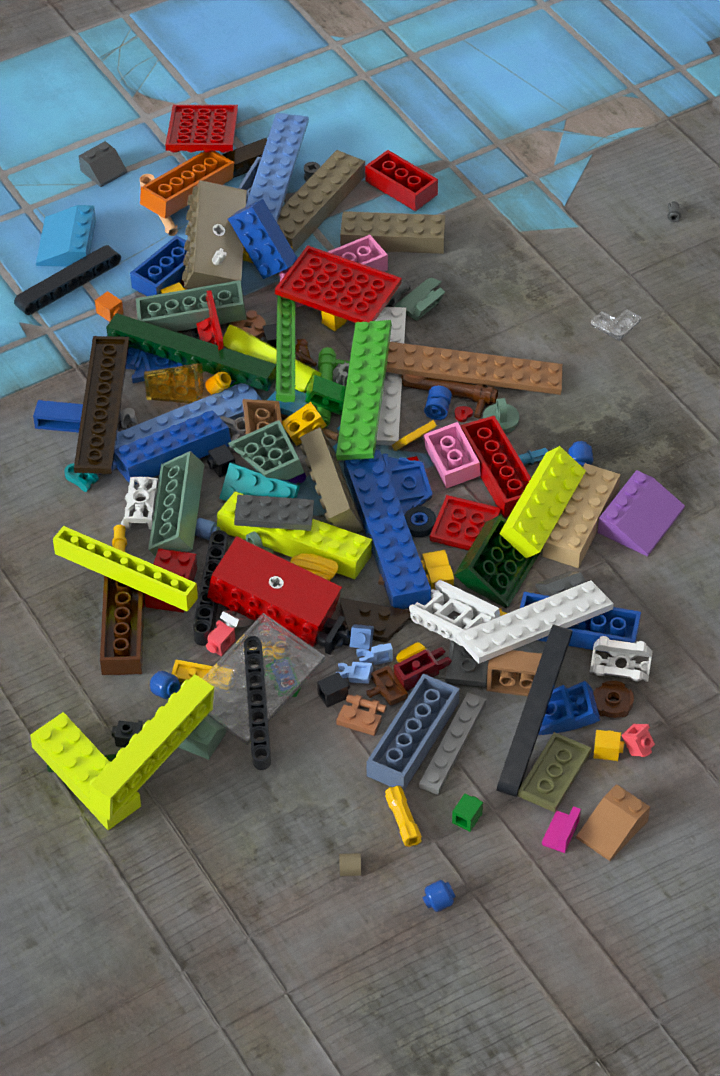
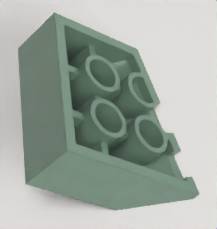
M280 420L228 443L232 449L266 478L289 480L304 473L300 460Z
M209 713L178 748L209 760L228 731V727Z

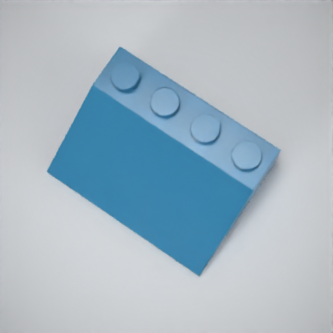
M76 205L45 217L36 266L67 267L90 254L96 224L94 205Z

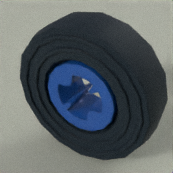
M417 506L409 509L404 514L411 536L425 537L431 534L436 522L435 513L431 509Z

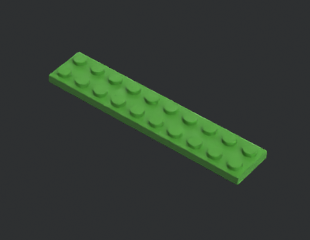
M391 320L355 323L336 451L337 461L374 458L392 329Z

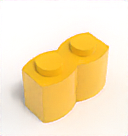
M445 550L422 554L421 563L431 590H436L435 583L439 580L454 586V576Z

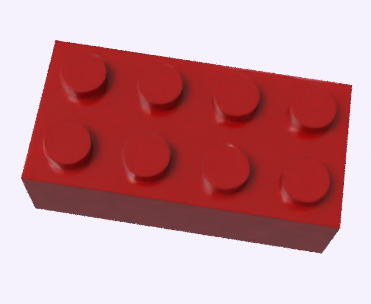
M389 150L365 166V181L414 211H417L438 195L437 178Z

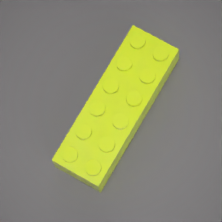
M560 446L547 452L499 534L525 558L539 553L586 470Z
M64 712L30 735L32 748L107 830H110L141 807L140 794L136 792L110 821L90 808L89 784L93 777L99 776L102 773L104 766L109 761Z

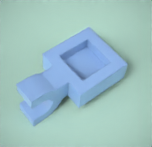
M391 643L371 647V651L362 648L356 649L357 657L364 656L359 658V662H372L373 665L393 661Z

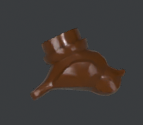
M297 339L295 359L315 367L317 363L311 359L307 340Z

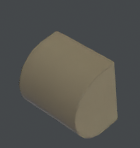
M361 853L339 854L340 876H361Z

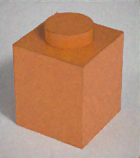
M108 291L95 300L96 313L109 322L116 313L124 314L122 300Z

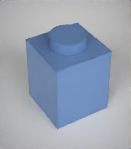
M354 624L351 628L350 647L370 649L373 642L374 626Z

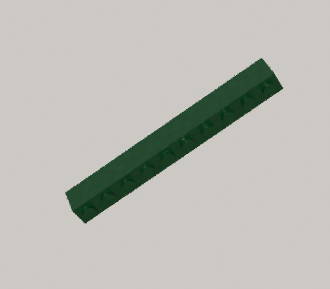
M116 313L106 326L107 336L129 337V347L208 373L226 372L230 375L231 380L256 387L257 389L268 391L276 380V364L224 347L218 350V346L134 318Z

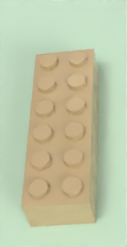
M586 463L583 466L586 472L544 544L542 556L579 568L598 531L599 517L615 498L620 483V474Z

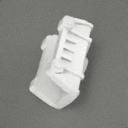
M130 477L128 493L125 495L127 502L125 517L121 521V525L125 526L126 529H131L132 523H148V527L151 530L158 478ZM135 482L139 483L138 490L135 489ZM148 483H153L152 488L147 490ZM138 497L146 498L144 501L136 500ZM144 508L149 511L148 517H143L142 512Z
M602 636L594 643L590 674L631 678L633 681L644 680L648 682L652 650L643 641L630 643L609 640L608 637ZM596 650L606 651L612 657L602 659L600 655L596 654ZM637 656L649 657V661H643L640 664L632 659ZM618 659H625L627 665L624 668L616 667L615 663Z

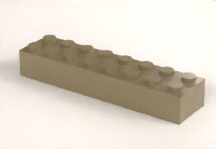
M336 150L282 207L277 224L290 246L293 247L294 253L365 177L364 160Z

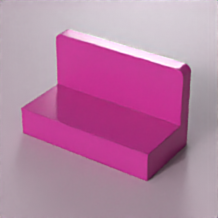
M573 806L569 815L556 811L542 840V845L565 853L580 822L581 809Z

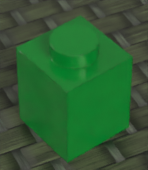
M464 793L452 811V823L471 832L483 814V802L475 796Z

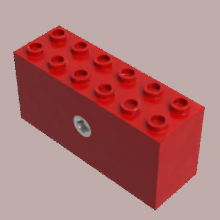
M236 536L211 576L207 598L228 607L232 611H237L250 620L263 624L267 628L276 630L285 637H290L304 646L313 648L316 644L317 635L324 630L326 620L331 618L336 610L342 587Z

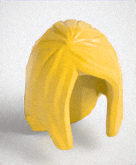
M302 553L292 557L290 560L291 563L329 581L338 571L337 562L315 554Z

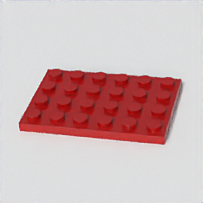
M173 105L165 144L166 151L174 153L179 151L190 153L196 151L207 153L213 151L223 153L233 151L238 105Z
M307 245L276 286L275 294L354 323H370V321L377 319L401 285L402 278Z

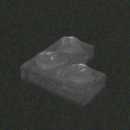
M626 309L617 318H614L601 311L591 320V326L621 341L640 323L641 316Z

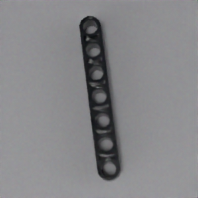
M105 245L16 296L14 304L24 314L31 315L117 266L121 260V255L109 245Z
M222 530L214 531L210 536L193 623L194 641L201 646L208 643V635L214 630L219 604L213 602L207 596L211 576L228 550V536Z
M249 636L244 641L251 755L254 767L258 770H266L271 765L263 649L259 637ZM258 665V667L252 668L251 666ZM253 683H260L257 686L252 685ZM261 701L259 704H254L253 702ZM256 719H262L261 722H255ZM258 737H263V738H264V739L261 740V741H257V740H256ZM261 755L266 756L264 759H257Z

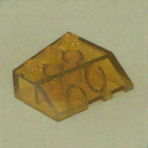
M202 363L144 372L147 400L190 404L202 399L204 392Z

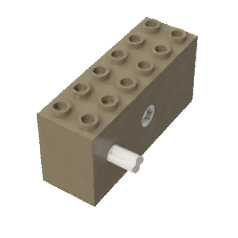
M201 180L197 186H194L192 195H189L187 201L190 209L186 216L189 224L185 231V235H188L184 246V250L187 251L183 261V265L186 266L182 275V281H185L184 288L192 289L241 281L243 244L228 218L246 207L247 190Z

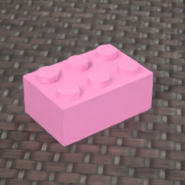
M458 422L423 435L425 449L446 489L481 476L480 462Z

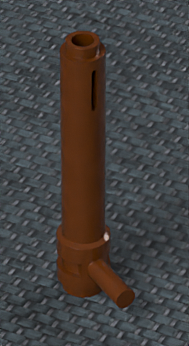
M403 375L401 376L404 387L429 391L433 386H444L451 391L452 396L472 399L473 402H478L474 413L475 418H481L485 404H496V399L498 398V390L491 386L484 387L481 384L471 385L434 378H425L418 383H412L403 379Z

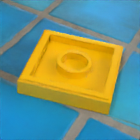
M432 420L392 444L393 450L401 449L428 433L437 425Z

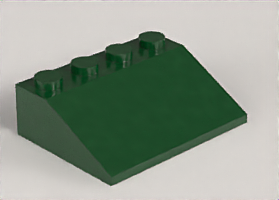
M499 515L485 523L454 575L467 588L507 608L540 553L525 558L499 533L506 520Z

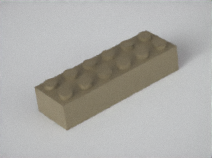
M343 211L340 244L343 246L371 235L385 252L444 254L445 215Z
M321 428L301 436L302 445H300L303 454L307 455L305 462L308 468L312 469L310 475L312 480L317 483L315 489L318 495L322 497L319 500L323 509L327 511L324 514L328 523L353 533L363 530L339 461H337L336 453Z

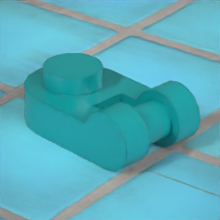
M74 463L67 465L64 469L65 478L79 486L84 492L91 488L90 485L92 483L95 484L99 480L96 473H74Z

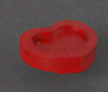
M467 406L456 407L454 411L456 420L466 422L467 418L473 416V409Z

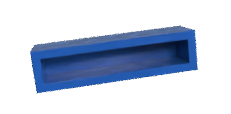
M38 400L33 415L35 429L79 433L83 404Z

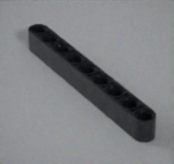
M554 624L551 627L496 791L514 797L518 796V790L524 779L573 632L571 629Z

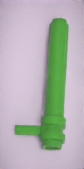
M323 348L318 357V370L322 373L320 377L333 381L334 368L338 364L350 363V361L336 359V353L332 348ZM317 406L318 413L328 426L331 421V411Z

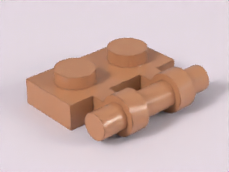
M348 694L346 702L352 703V706L343 705L337 718V725L375 736L382 721V716L376 713L377 711L385 713L387 705L380 704V701L363 699V696L357 694L356 696ZM360 706L369 708V712L359 709Z

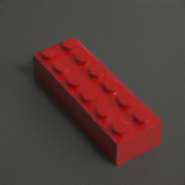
M494 415L460 425L480 462V477L497 507L501 508L502 516L504 518L509 517L531 480L529 473Z

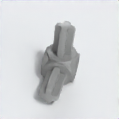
M224 416L220 417L229 427V430H231L233 435L231 441L246 435L244 417L237 418L236 420ZM230 446L227 447L230 452H232V453L236 452V451H235L234 449H232Z

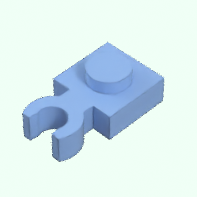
M352 662V666L338 663L339 670H343V672H339L342 678H348L351 683L369 684L373 671L372 663Z

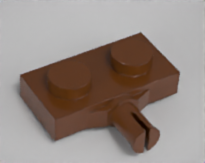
M389 665L371 673V679L376 687L366 690L369 698L381 694L390 706L408 698L407 691Z

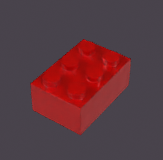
M158 548L154 565L194 581L197 572L196 554ZM144 593L147 608L184 613V610Z

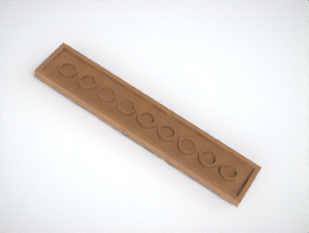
M390 342L386 366V372L408 374L561 395L562 364Z

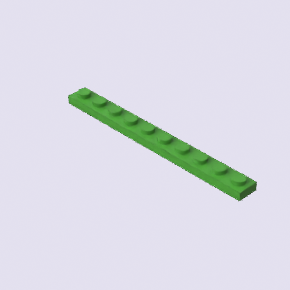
M277 295L276 401L294 402L295 301Z

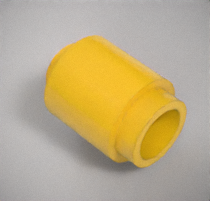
M218 372L206 380L205 387L210 394L220 393L230 386L231 377L226 372Z

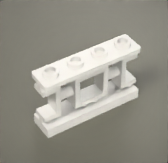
M442 580L435 583L436 590H431L432 600L425 606L418 602L415 605L409 606L410 617L414 623L420 624L430 631H434L444 638L456 642L460 646L462 644L457 640V633L500 617L498 607ZM453 611L461 614L455 620L447 617Z

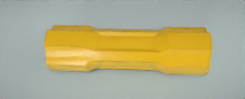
M402 787L388 788L385 791V797L400 829L404 845L407 847L418 845L422 841V836L417 824L414 822Z

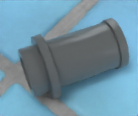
M672 201V207L671 203L668 204L669 212L667 217L671 222H677L681 218L679 204Z

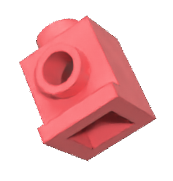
M218 620L216 622L217 628L208 635L206 648L211 653L222 656L236 641L235 629Z
M633 724L621 735L631 756L646 757L652 753L651 748L655 743L648 731L650 728L648 724Z

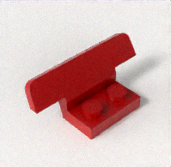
M208 290L206 291V300L210 317L197 323V330L200 340L218 346V350H221L224 345L212 291Z

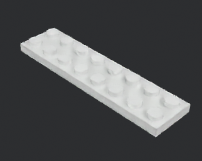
M590 580L457 633V640L479 664L548 636L553 624L568 628L612 610L614 603Z

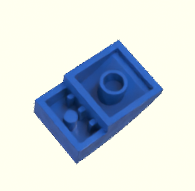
M586 681L568 689L562 685L553 690L538 735L571 731L600 721L593 690Z

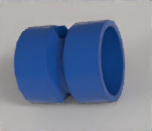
M439 385L433 386L429 390L424 408V413L427 417L433 420H443L446 418L452 399L451 391Z

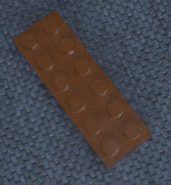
M104 576L100 647L102 675L142 674L144 593L107 576Z

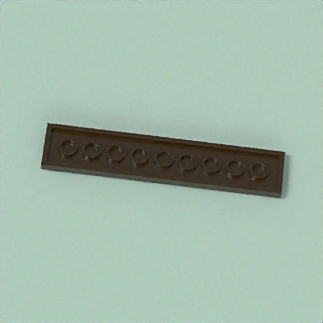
M93 336L74 462V473L112 474L129 337Z

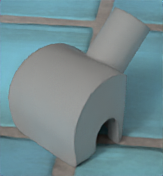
M126 408L122 412L120 411L119 419L124 429H127L129 424L133 426L138 425L134 409Z

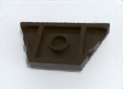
M340 598V607H342L343 617H345V623L350 631V636L351 628L354 624L374 626L373 640L387 643L393 638L395 633H398L403 628L405 622L412 620L410 610Z

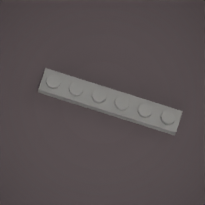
M467 692L419 783L420 789L439 795L486 705L485 698Z

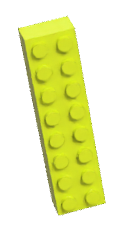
M234 492L217 513V527H220V530L228 535L246 540V535L255 531L261 538L264 547L290 557L307 553L334 560L338 563L337 573L352 579H356L371 557L372 539L313 518L311 531L235 526L234 518L237 495H244L238 492Z
M196 674L190 679H186L181 689L170 696L168 703L164 707L161 706L155 716L145 722L142 730L132 736L129 744L118 751L116 758L104 766L102 773L99 776L93 777L89 784L90 808L110 821L213 710L214 686Z

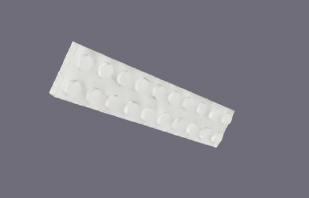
M384 307L375 321L391 320L390 342L404 343L406 308ZM388 372L385 374L376 445H392L399 440L402 392L401 374Z

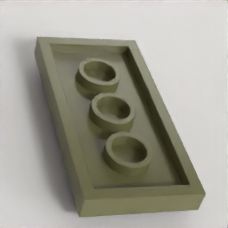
M554 732L518 790V797L556 812L589 757L591 747Z

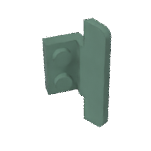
M434 278L426 279L399 301L395 307L406 308V315L418 321L441 302L445 291L441 287L436 291L434 289L442 281Z

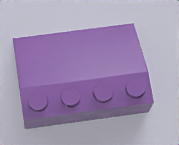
M636 470L599 517L597 533L648 557L684 510L685 505L653 477Z

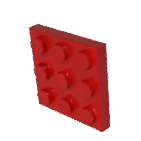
M446 495L431 531L430 541L469 551L485 523L499 516L501 508Z

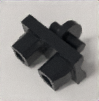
M339 616L337 620L328 618L325 622L324 630L330 633L319 632L317 635L316 643L325 647L326 654L331 655L336 645L342 647V645L350 644V631L345 629L343 625L345 621L343 616Z

